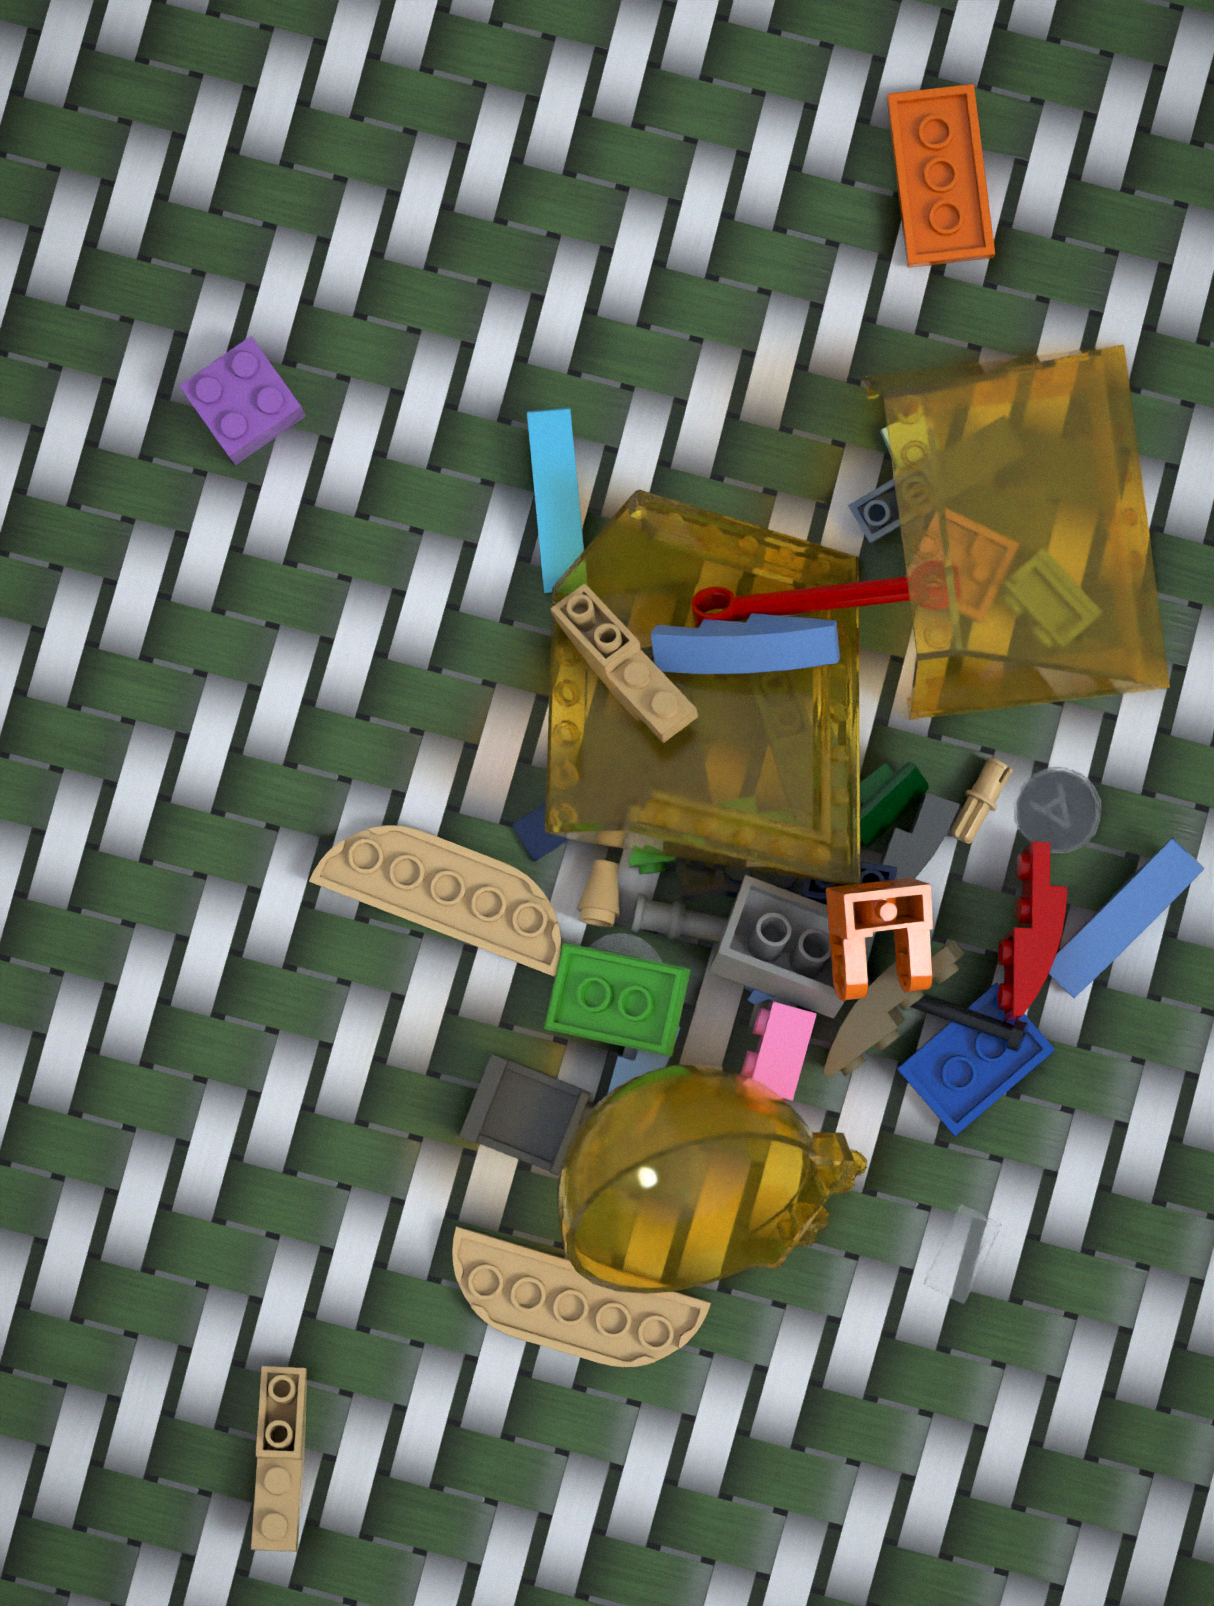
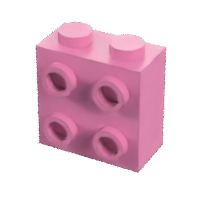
M774 1001L769 1002L767 1009L759 1008L752 1033L760 1035L756 1051L747 1050L740 1075L748 1078L746 1087L755 1090L753 1098L777 1106H781L783 1098L793 1101L816 1013Z

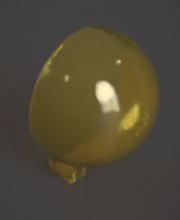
M702 1064L673 1065L655 1069L636 1076L612 1090L592 1108L575 1131L562 1161L558 1176L557 1216L561 1241L566 1255L577 1273L592 1284L617 1292L649 1294L680 1291L713 1283L749 1268H780L794 1247L811 1246L818 1238L817 1231L826 1227L829 1222L830 1213L826 1211L823 1205L831 1194H840L841 1192L844 1194L852 1190L855 1186V1177L857 1175L861 1176L867 1169V1159H865L861 1152L850 1150L844 1133L812 1132L803 1118L790 1104L766 1084L752 1077L725 1067Z

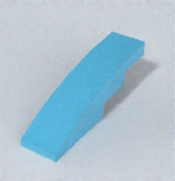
M570 407L527 411L544 593L573 591L584 583L587 585L571 409Z

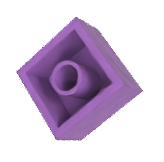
M252 336L179 385L235 466L306 417L301 405Z

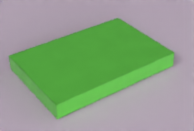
M562 943L544 1029L672 1057L691 969Z

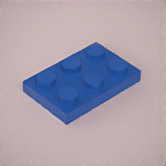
M998 982L994 983L972 1002L967 1009L1004 1021V1010H999L997 1005ZM1025 1014L1018 1018V1020L1028 1023L1023 1043L1018 1052L1007 1049V1041L950 1021L896 1068L953 1136L960 1133L1055 1051L1054 1047Z

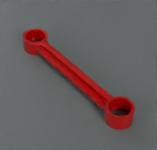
M935 560L919 565L913 571L912 576L736 597L726 588L709 587L694 595L691 607L696 628H699L704 619L738 622L740 620H748L751 613L783 616L915 600L924 609L941 610L951 606L958 598L957 574L951 564ZM934 583L944 584L939 587H925ZM714 609H724L723 611L718 613H706Z

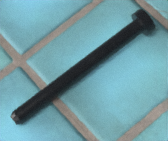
M867 973L869 987L878 977ZM923 993L924 996L910 1006L911 1008L1007 1041V1049L1016 1052L1021 1048L1028 1027L1027 1022L1018 1019L1013 1025Z

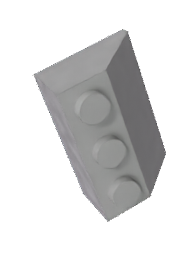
M745 875L722 931L709 972L834 1019L845 1000L841 1001L837 997L833 984L827 905Z

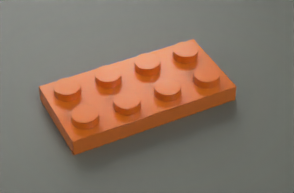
M974 84L888 94L886 100L907 268L994 258L995 247Z

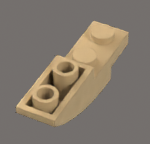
M585 583L550 608L551 614L612 694L637 722L641 719L663 743L698 718L697 708L641 650L640 641Z
M262 1366L256 1442L257 1469L251 1550L298 1551L306 1436V1368Z

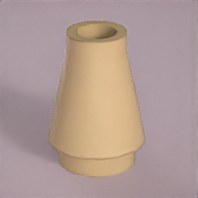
M606 860L593 861L592 871L576 908L580 911V922L599 927L614 926L615 917L620 916L619 864Z

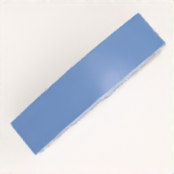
M751 613L746 623L704 619L699 628L656 625L651 633L654 663L662 672L691 674L758 673L835 664L840 660L837 622L835 620Z
M1172 837L1112 894L1110 899L1057 951L1049 975L1075 998L1204 870V867Z

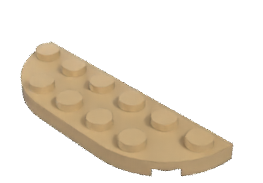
M395 825L376 826L343 839L330 849L320 860L309 882L530 968L554 977L556 975L561 952L560 928L554 909L540 887L526 874L513 866L411 827Z
M456 1226L452 1248L455 1276L465 1298L471 1305L470 1307L481 1319L506 1335L600 1364L615 1367H637L654 1363L672 1354L679 1348H682L696 1334L706 1318L711 1305L710 1301L467 1228Z

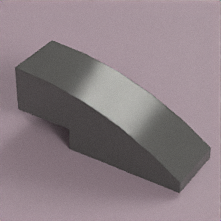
M928 792L923 794L910 832L898 828L891 830L880 865L897 867L896 879H915L936 853L951 827L960 804Z

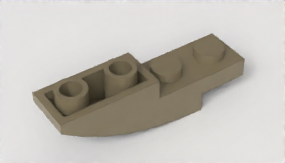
M954 940L931 956L932 979H934L937 985L959 970L955 962L964 953ZM896 962L888 967L868 987L866 997L859 998L848 1013L828 1054L823 1071L828 1078L838 1071L847 1076L866 1061L861 1055L866 1050L875 1045L881 1051L900 1036L896 1028L906 1020L896 1006L899 1005L904 1011L924 996L922 991L904 992L901 989L897 977Z

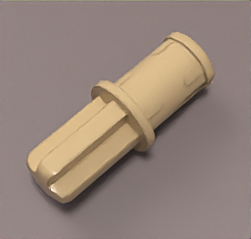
M989 757L972 789L966 790L964 795L968 799L951 827V835L957 840L970 844L989 810H996L997 805L995 802L1013 773V770L1007 767L1008 765Z

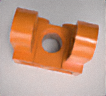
M903 878L826 888L833 984L836 995L841 1001L866 997L868 975L865 938L873 937V932L893 930L896 969L901 989L904 992L930 989L932 984V962L929 930L933 929L931 886L929 883L914 878Z

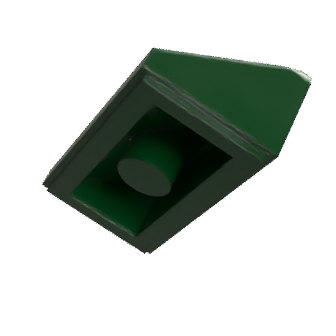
M907 762L846 821L847 824L845 826L865 846H871L928 790V783L913 762Z

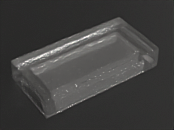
M961 1204L923 1284L965 1304L1002 1224Z

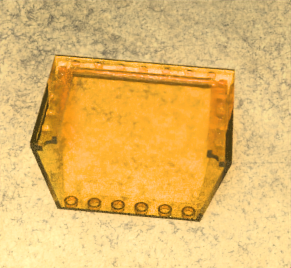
M1124 345L865 376L868 399L876 398L877 396L884 399L914 630L916 661L911 697L906 699L909 720L1170 688Z
M638 489L553 586L552 607L585 583L640 641L641 650L654 663L651 641L653 629L656 625L696 628L691 601L699 591L709 587H723L730 590L734 597L859 582L858 557ZM859 607L783 615L788 617L835 620L837 622L840 660L835 664L794 670L743 674L663 672L697 708L698 718L665 743L641 719L637 722L579 653L552 615L545 833L585 843L841 885L860 884ZM714 609L706 613H718L723 611L724 609ZM740 620L738 622L746 623L747 620Z

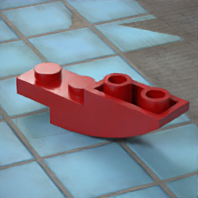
M1033 841L1023 850V854H1019L1017 857L1016 876L1018 880H1023L1022 897H1018L1016 903V922L1022 923V928L1014 927L1005 934V939H1001L998 946L999 966H1004V983H1000L998 987L997 1005L999 1010H1004V1022L1013 1023L1023 1016L1038 995L1052 967L1062 936L1066 913L1067 887L1050 886V842Z

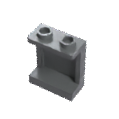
M491 1054L459 1137L472 1143H479L558 1176L561 1167L568 1170L571 1169L579 1145L572 1143V1139L577 1126L587 1128L596 1104L588 1101L590 1091L496 1054Z

